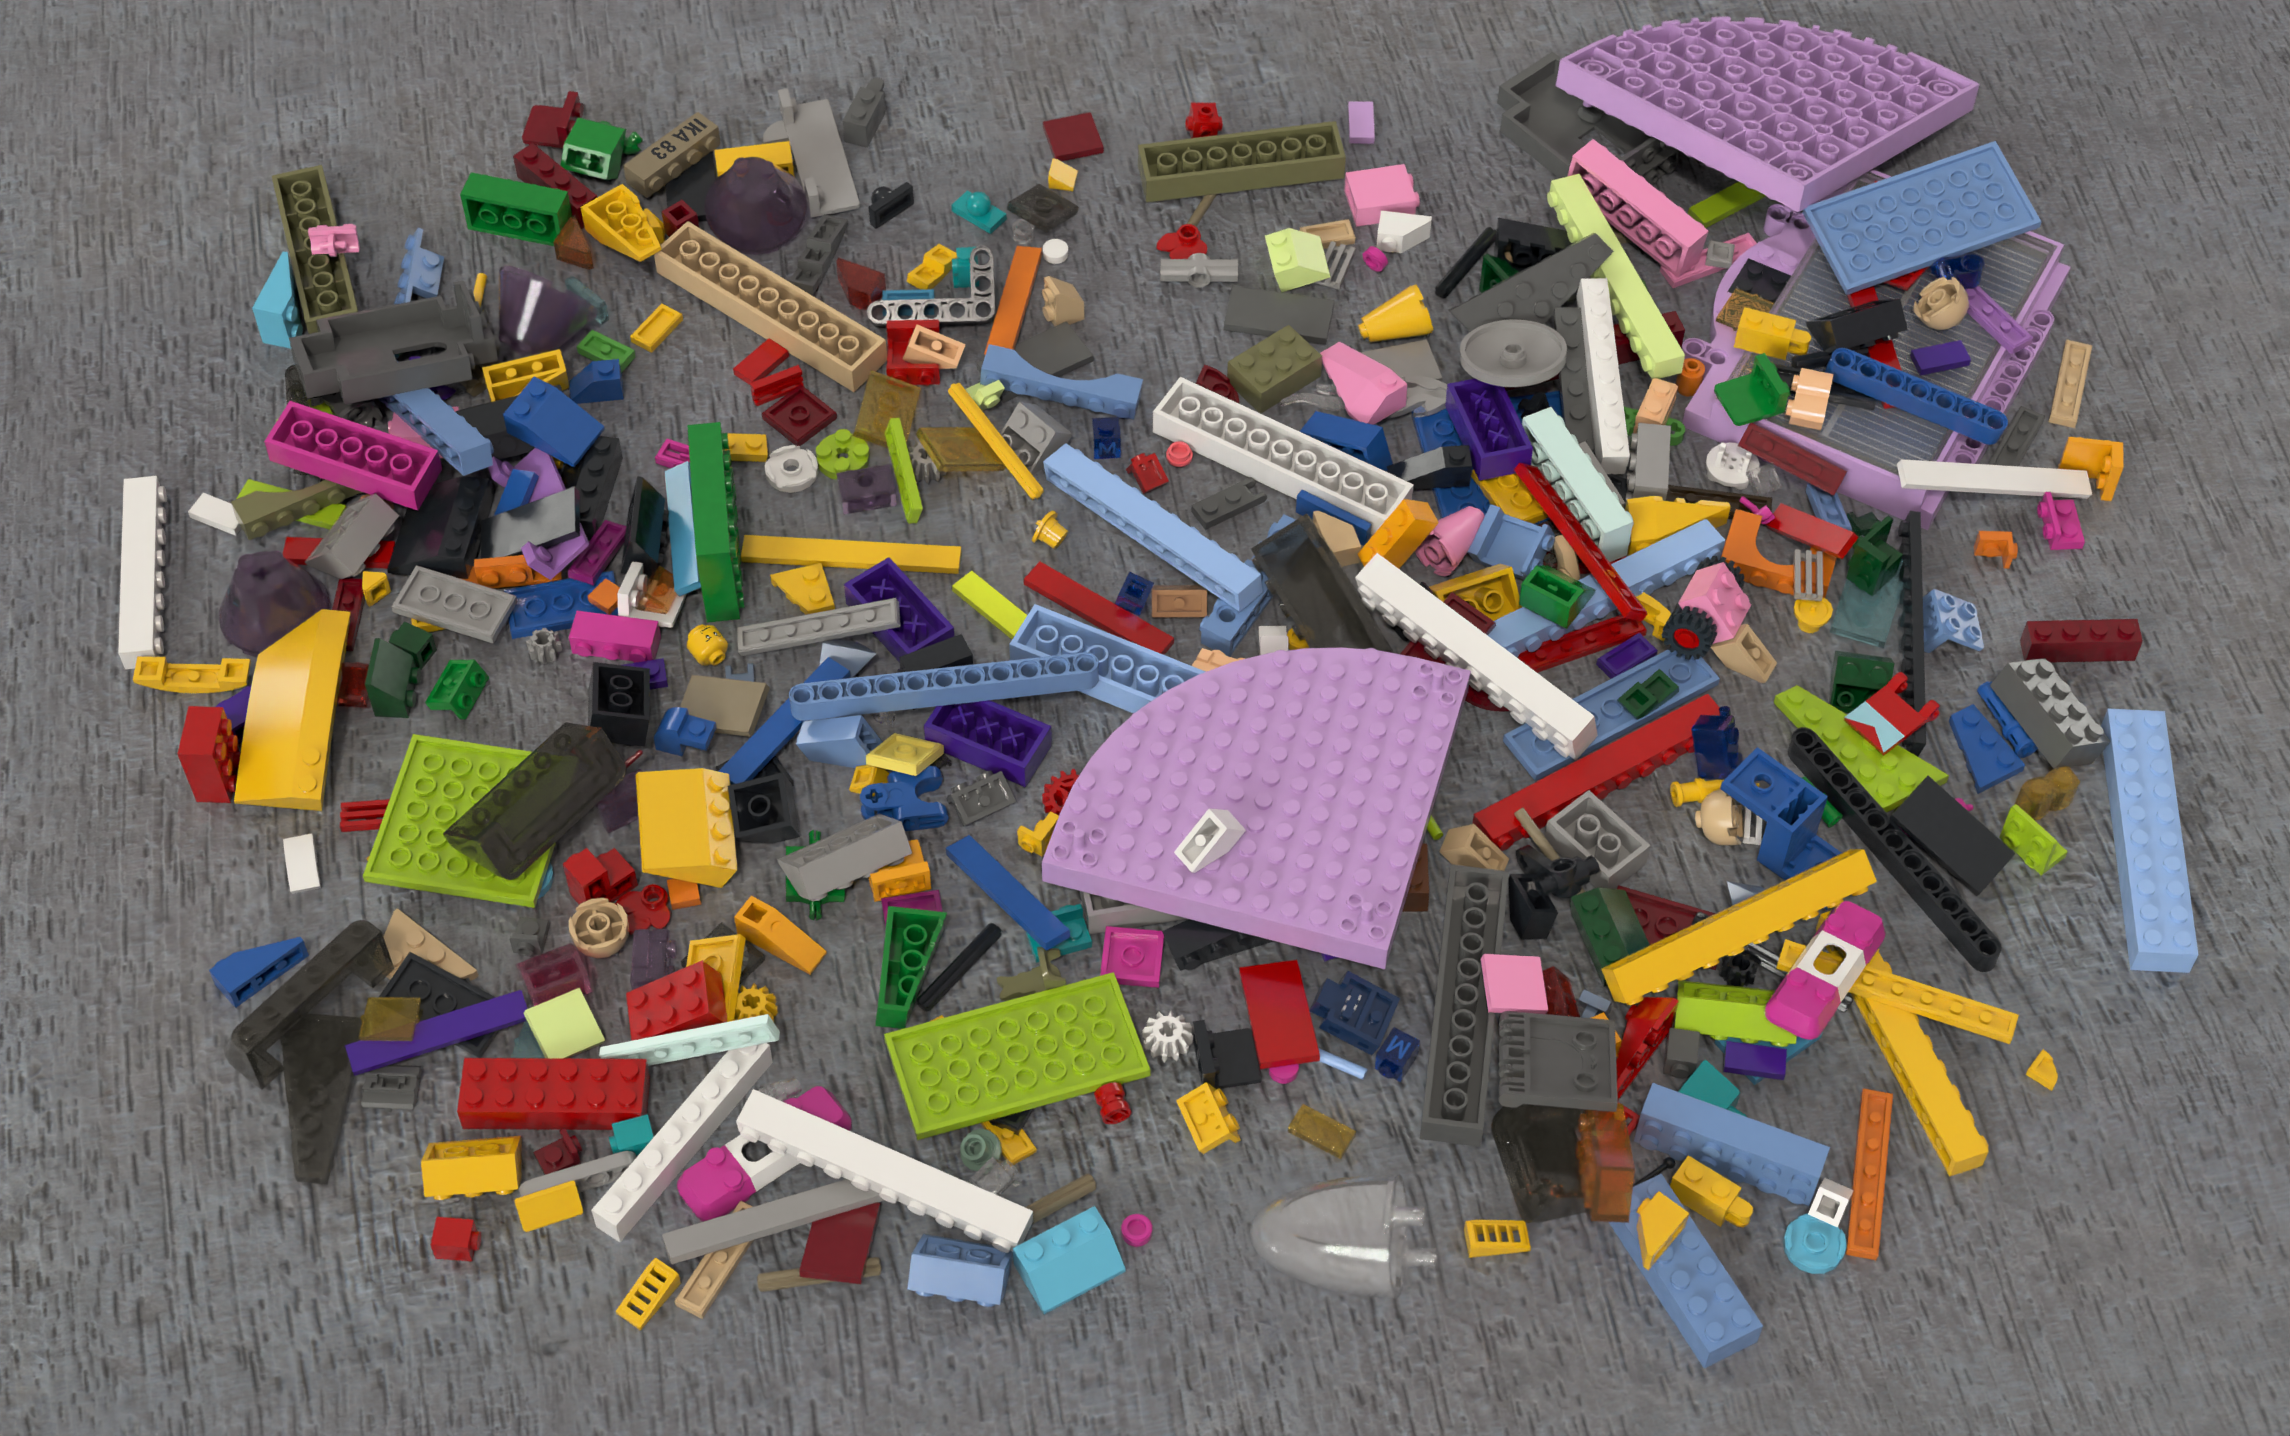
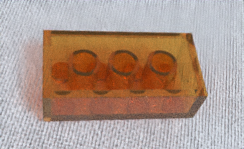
M1617 1104L1616 1112L1585 1109V1114L1579 1115V1132H1582L1581 1140H1577L1576 1159H1579L1578 1171L1579 1175H1582L1581 1191L1584 1192V1208H1589L1591 1221L1629 1223L1635 1167L1623 1104Z

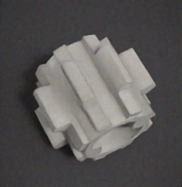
M547 628L533 631V636H530V640L526 641L531 659H535L537 662L540 661L542 664L556 661V656H559V652L563 651L558 633H554L552 630L548 631Z

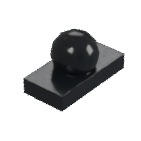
M905 182L895 190L885 186L876 188L871 196L872 205L869 206L870 225L877 229L914 204L913 186Z

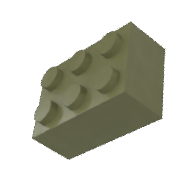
M1287 325L1228 361L1227 377L1230 379L1234 389L1261 414L1321 377L1322 355L1290 325Z

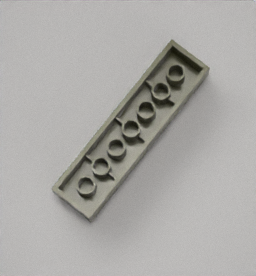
M1336 121L1138 145V169L1146 202L1343 179L1345 175L1346 156Z
M322 165L271 176L309 334L318 332L317 319L359 312L345 254L337 253L336 257H330L329 254L312 255L308 229L317 227V225L337 226Z

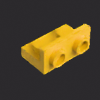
M1206 1082L1176 1100L1195 1144L1201 1153L1205 1154L1228 1139L1234 1143L1241 1140L1237 1132L1240 1126L1233 1114L1228 1113L1225 1106L1228 1104V1100L1220 1088L1215 1089Z

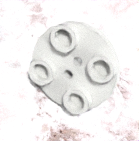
M1722 442L1712 448L1707 455L1705 466L1707 477L1710 481L1718 482L1724 486L1745 489L1758 475L1759 460L1756 455L1739 447L1738 443Z

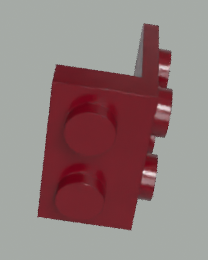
M568 91L563 108L534 105L522 135L523 143L563 148L575 122L583 116L584 105L580 103L579 93Z

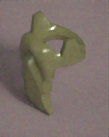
M1042 946L1037 947L1040 966L1032 968L1028 972H1021L1017 976L997 977V983L1003 988L999 994L1000 1000L1006 1001L1066 985V980L1061 977L1058 968L1051 964L1052 960L1061 956L1059 948H1050L1046 951Z

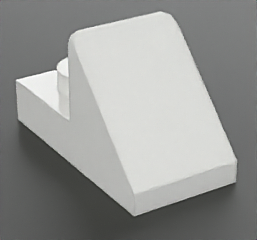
M1286 626L1258 627L1259 655L1274 653L1277 650L1288 651Z

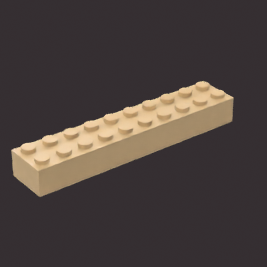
M688 221L660 245L661 251L654 254L657 273L765 339H772L787 349L788 353L853 392L887 361L886 340Z

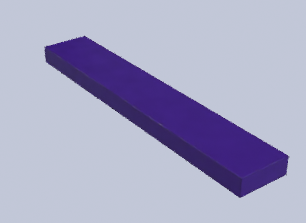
M518 990L345 1045L353 1074L356 1076L526 1022L524 1011L527 1010L522 990Z

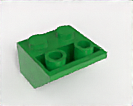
M578 118L564 143L560 166L565 170L606 180L618 179L626 129Z
M1536 565L1521 583L1519 605L1567 629L1595 594V589L1548 565Z

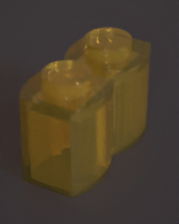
M2070 767L2055 768L2045 777H2036L2026 781L2020 789L2015 804L2035 821L2046 816L2049 811H2059L2068 807L2074 799L2080 780Z

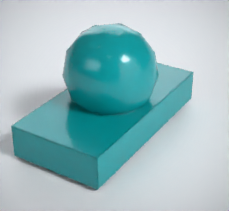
M967 190L951 205L952 212L989 234L993 233L1007 220V214L991 205L989 196L984 192L977 191L971 193Z

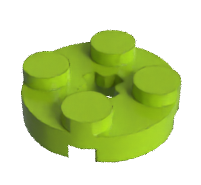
M847 429L837 430L835 434L824 438L816 447L818 468L825 476L831 479L838 480V477L846 476L847 480L860 476L868 468L870 457L868 444L863 438L850 433ZM842 453L848 454V458H845V457L837 458V457H838L839 454H842Z

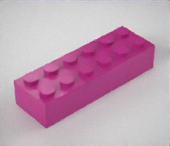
M289 401L264 441L269 460L370 495L376 493L382 499L415 510H419L442 470L439 452L436 449L293 401Z

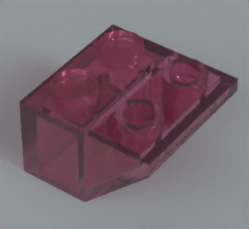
M572 943L515 964L533 1007L577 988H580L583 995L592 992L587 971L578 951Z

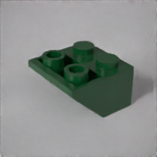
M1835 650L1829 704L1844 713H1851L1886 686L1892 679L1895 664L1892 658Z

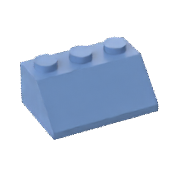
M923 1234L911 1255L907 1290L916 1291V1294L920 1296L942 1295L946 1296L948 1300L956 1302L964 1301L965 1299L977 1301L979 1305L986 1307L1000 1305L1007 1288L1013 1252L1005 1253L997 1250L992 1245Z

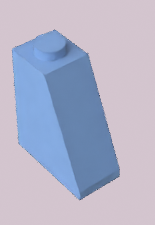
M857 715L803 721L797 736L796 745L809 761L856 768V766L867 765L866 755L880 745L882 740L863 716Z

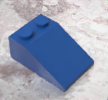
M535 376L503 414L508 434L572 467L577 465L605 430L600 422L558 388Z

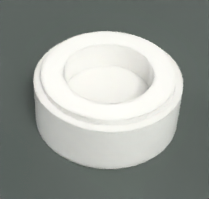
M1060 239L1048 240L1043 245V258L1052 264L1064 262L1068 258V245Z

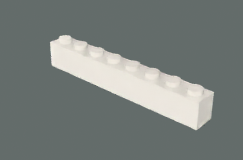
M1607 278L1581 279L1576 300L1577 307H1581L1595 455L1606 474H1625L1630 453Z
M157 476L124 479L118 654L125 669L135 668L137 656L159 657V654H163L164 651L163 641L160 637V632H164V622L162 615H160V610H164V597L161 593V588L165 587V578L161 571V566H165V554L162 550V545L166 544L165 531L162 528V524L166 523V512L162 506L163 502H167L165 486H160Z
M763 1043L727 1051L594 1206L592 1214L597 1228L618 1242H621L773 1063L769 1044Z

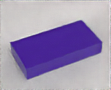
M1961 340L1914 349L1910 353V358L1920 376L1969 366L1971 358Z
M1638 633L1598 658L1596 665L1612 679L1656 656L1658 650Z
M1726 1041L1723 1072L1784 1080L1787 1049Z

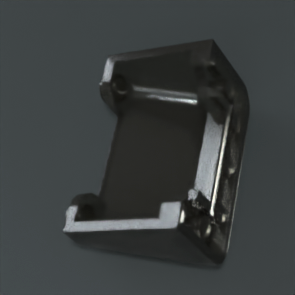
M1522 1104L1517 1108L1503 1106L1493 1117L1491 1125L1492 1135L1520 1217L1525 1223H1541L1604 1209L1607 1207L1608 1199L1616 1196L1614 1188L1607 1178L1597 1177L1592 1180L1575 1132L1585 1119V1109Z

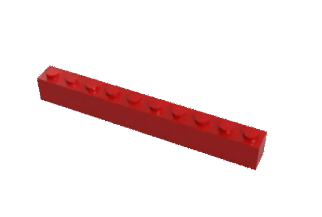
M1706 694L1475 813L1472 824H1475L1501 851L1507 850L1514 842L1522 838H1530V835L1514 815L1519 809L1524 808L1537 827L1541 829L1547 826V821L1588 790L1598 799L1602 800L1608 793L1616 789L1626 788L1633 780L1641 776H1649L1656 768L1664 764H1672L1679 756L1687 752H1695L1702 744L1710 740H1718L1725 732L1728 717L1711 696Z

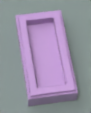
M1348 101L1349 144H1374L1373 102Z

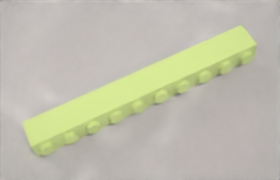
M1580 174L1552 180L1550 192L1547 193V200L1550 207H1554L1559 223L1566 228L1570 242L1575 243L1592 233H1596L1614 251L1590 277L1607 278L1612 315L1616 316L1621 332L1626 334L1630 340L1632 351L1638 354L1643 370L1648 372L1651 379H1661L1682 373L1685 358L1684 352Z

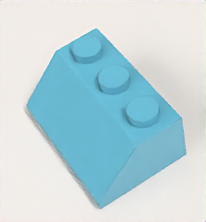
M1095 1206L1013 1248L1014 1266L1043 1314L1126 1272L1111 1231Z

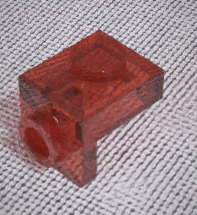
M359 662L342 663L341 671L343 678L338 694L339 706L367 708L369 696L365 681L369 664Z

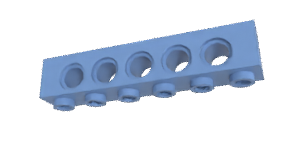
M1285 514L1278 523L1274 522L1271 525L1265 541H1260L1251 560L1247 559L1244 562L1247 566L1256 568L1261 574L1263 593L1240 612L1218 598L1209 617L1205 616L1200 624L1201 644L1213 650H1220L1226 656L1230 657L1311 545L1312 527Z

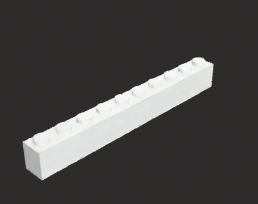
M752 1090L736 1120L738 1130L741 1132L740 1135L751 1142L759 1140L768 1144V1147L778 1154L783 1155L786 1152L795 1156L796 1160L803 1165L812 1167L814 1164L823 1168V1171L833 1178H846L852 1181V1185L860 1190L868 1191V1189L878 1192L882 1199L890 1203H896L897 1201L907 1205L911 1212L917 1215L924 1216V1214L935 1217V1220L942 1226L960 1228L964 1230L965 1235L974 1240H981L982 1238L992 1242V1246L999 1251L1005 1253L1013 1252L1014 1247L1023 1243L1033 1223V1211L757 1090Z

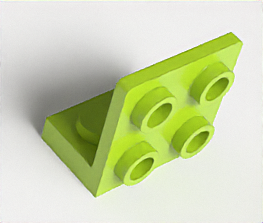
M2017 804L2010 808L1999 838L2005 845L2015 851L2027 866L2036 870L2042 876L2063 860L2068 851Z

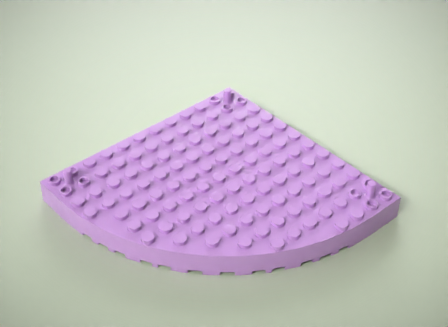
M1712 17L1711 22H1699L1698 18H1692L1691 23L1680 24L1679 20L1664 21L1660 27L1653 28L1649 24L1644 25L1640 31L1634 32L1632 29L1623 31V36L1610 35L1560 59L1556 86L1567 94L1582 99L1583 106L1592 107L1593 105L1603 110L1606 114L1624 121L1625 124L1643 131L1646 135L1659 139L1665 145L1684 152L1686 156L1703 162L1707 167L1714 168L1724 173L1727 177L1745 184L1746 187L1766 195L1767 198L1782 203L1786 212L1802 211L1809 205L1814 204L1972 111L1979 88V83L1912 52H1909L1908 55L1897 52L1898 47L1890 44L1886 48L1874 44L1875 39L1866 37L1865 41L1852 38L1851 32L1834 29V32L1830 33L1819 30V25H1813V28L1809 29L1798 26V22L1780 20L1779 24L1764 23V18L1745 17L1744 22L1730 21V17Z
M1304 648L1289 651L1277 650L1274 653L1234 661L1201 673L1167 690L1133 713L1090 758L1075 781L1058 817L1042 860V881L1385 969L1467 696L1471 671L1416 657L1379 651L1374 648ZM1209 808L1228 810L1246 831L1228 853L1196 873H1192L1174 853Z

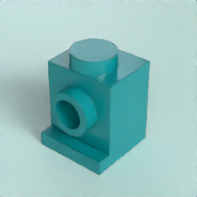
M975 247L956 248L957 258L952 259L954 288L971 287L970 254ZM976 256V257H975V260H974L977 264H978V256ZM977 281L975 287H979V281Z

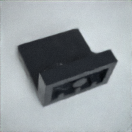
M1205 1020L1193 1021V1046L1201 1085L1207 1082L1215 1089L1256 1084L1262 1081L1253 1034L1250 1028L1213 1033L1212 1030L1207 1031Z

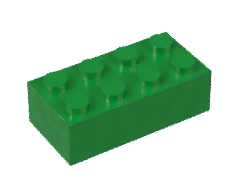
M471 172L460 193L469 230L564 248L574 228L568 191Z

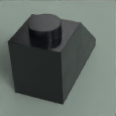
M1510 874L1508 878L1510 920L1521 939H1547L1558 914L1550 897L1547 895L1542 898L1537 893L1534 881L1538 879L1536 874Z

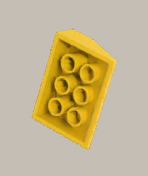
M705 768L648 771L636 774L642 872L722 888L737 871L734 827L728 786L730 785L729 774Z

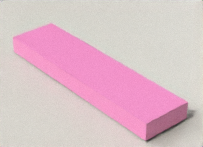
M1749 233L1723 242L1735 244L1732 264L1745 251L1757 244ZM1706 248L1702 250L1699 262L1678 278L1662 265L1660 272L1670 286L1676 288L1726 268L1705 265L1708 250Z

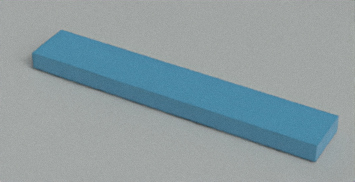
M688 461L665 471L674 591L679 597L701 587L696 559L691 472Z

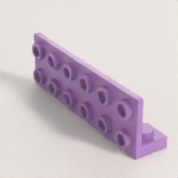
M534 448L515 467L507 461H500L496 457H492L493 465L488 467L492 479L504 488L512 469L535 472L539 478L529 503L566 490L552 456L537 448ZM580 523L579 537L546 549L542 546L537 547L528 541L521 550L527 565L551 580L574 558L581 554L589 546V542Z

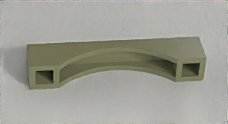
M325 479L315 485L295 491H254L231 501L235 517L248 540H252L256 537L264 536L277 528L287 526L306 515L315 514L318 510L331 504H338L344 499L363 492Z

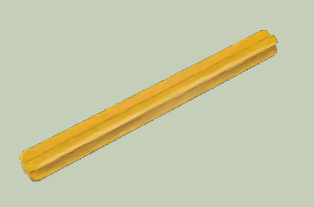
M960 383L951 384L948 394L1027 495L1031 499L1040 498L1044 489L965 388Z

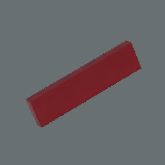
M1749 423L1738 444L1739 447L1833 496L1836 494L1847 471L1754 423Z

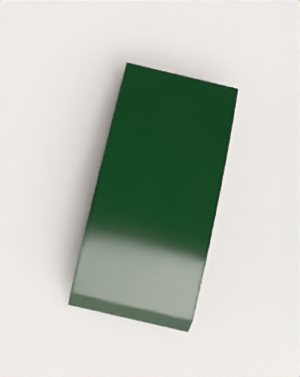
M1658 669L1642 684L1639 682L1634 684L1617 701L1638 720L1653 712L1679 692V686L1663 671Z

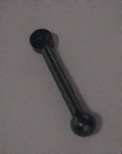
M1672 1157L1665 1158L1662 1165L1633 1185L1627 1184L1623 1192L1657 1176L1666 1169H1672L1675 1166V1160Z

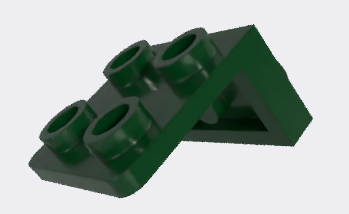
M1889 515L1882 521L1877 520L1866 536L1861 535L1853 545L1854 553L1847 564L1849 570L1846 578L1871 596L1880 589L1890 557L1874 546L1880 539L1887 542L1893 523V518Z

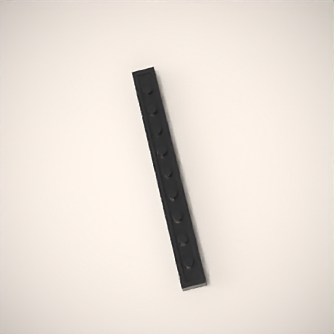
M1910 511L1905 521L1900 522L1898 536L1902 537L1899 552L1903 554L1901 558L1902 567L1899 573V581L1903 582V589L1900 593V604L1903 605L1900 627L1904 628L1900 645L1901 650L1904 651L1901 672L1908 677L1906 681L1908 687L1901 692V695L1905 698L1906 703L1919 712L1925 705L1921 512ZM1926 723L1902 741L1903 745H1906V750L1917 757L1926 745Z

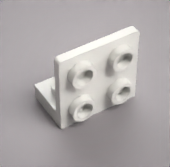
M632 562L617 593L618 616L654 620L659 622V627L671 628L674 626L686 599V594L679 597L672 589L647 586V575L643 574V563Z

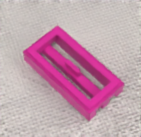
M666 439L655 456L656 464L673 468L687 461L690 463L689 445ZM668 449L679 452L680 454L668 451Z

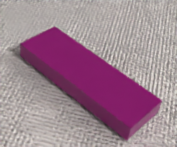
M605 520L589 541V546L585 548L569 568L568 578L594 585L623 545L626 526Z

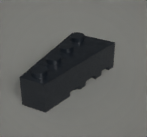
M1191 919L1162 931L1180 971L1184 969L1193 970L1201 964L1274 942L1273 940Z

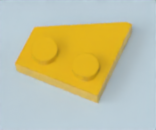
M821 563L770 575L771 584L774 587L778 586L784 591L786 598L793 604L798 605L805 615L835 609Z

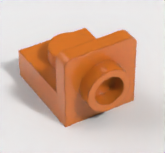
M1979 531L1974 544V556H2002L2003 569H2009L2012 559H2016L2018 553L2017 543H2013L2012 532Z

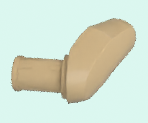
M1563 535L1556 536L1553 550L1558 563L1557 570L1576 580H1580L1576 552Z

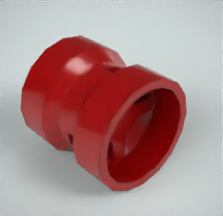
M1108 1083L1099 1087L1094 1092L1096 1103L1102 1108L1100 1115L1105 1124H1117L1130 1117L1131 1109L1129 1103L1123 1099L1125 1091L1121 1083Z

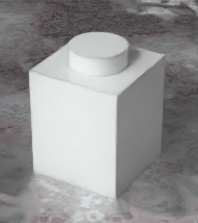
M1824 1178L1808 1214L1838 1227L1854 1190Z

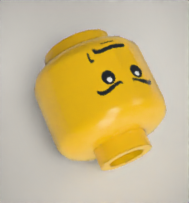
M701 624L692 629L688 634L686 647L700 665L708 666L712 664L715 666L725 659L728 642L715 626Z

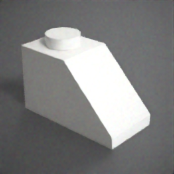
M1381 211L1376 248L1381 251L1394 253L1407 251L1430 238L1432 217Z
M1209 808L1174 853L1192 873H1196L1228 853L1246 830L1228 810Z

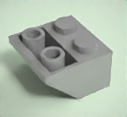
M1024 402L1018 403L1000 433L1032 475L1043 469V461L1065 443H1068L1073 435L1037 404Z

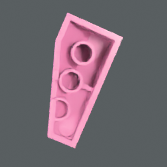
M1341 342L1320 353L1322 355V364L1329 378L1333 380L1336 392L1342 398L1348 415L1353 420L1374 425L1406 406L1407 383L1390 368Z

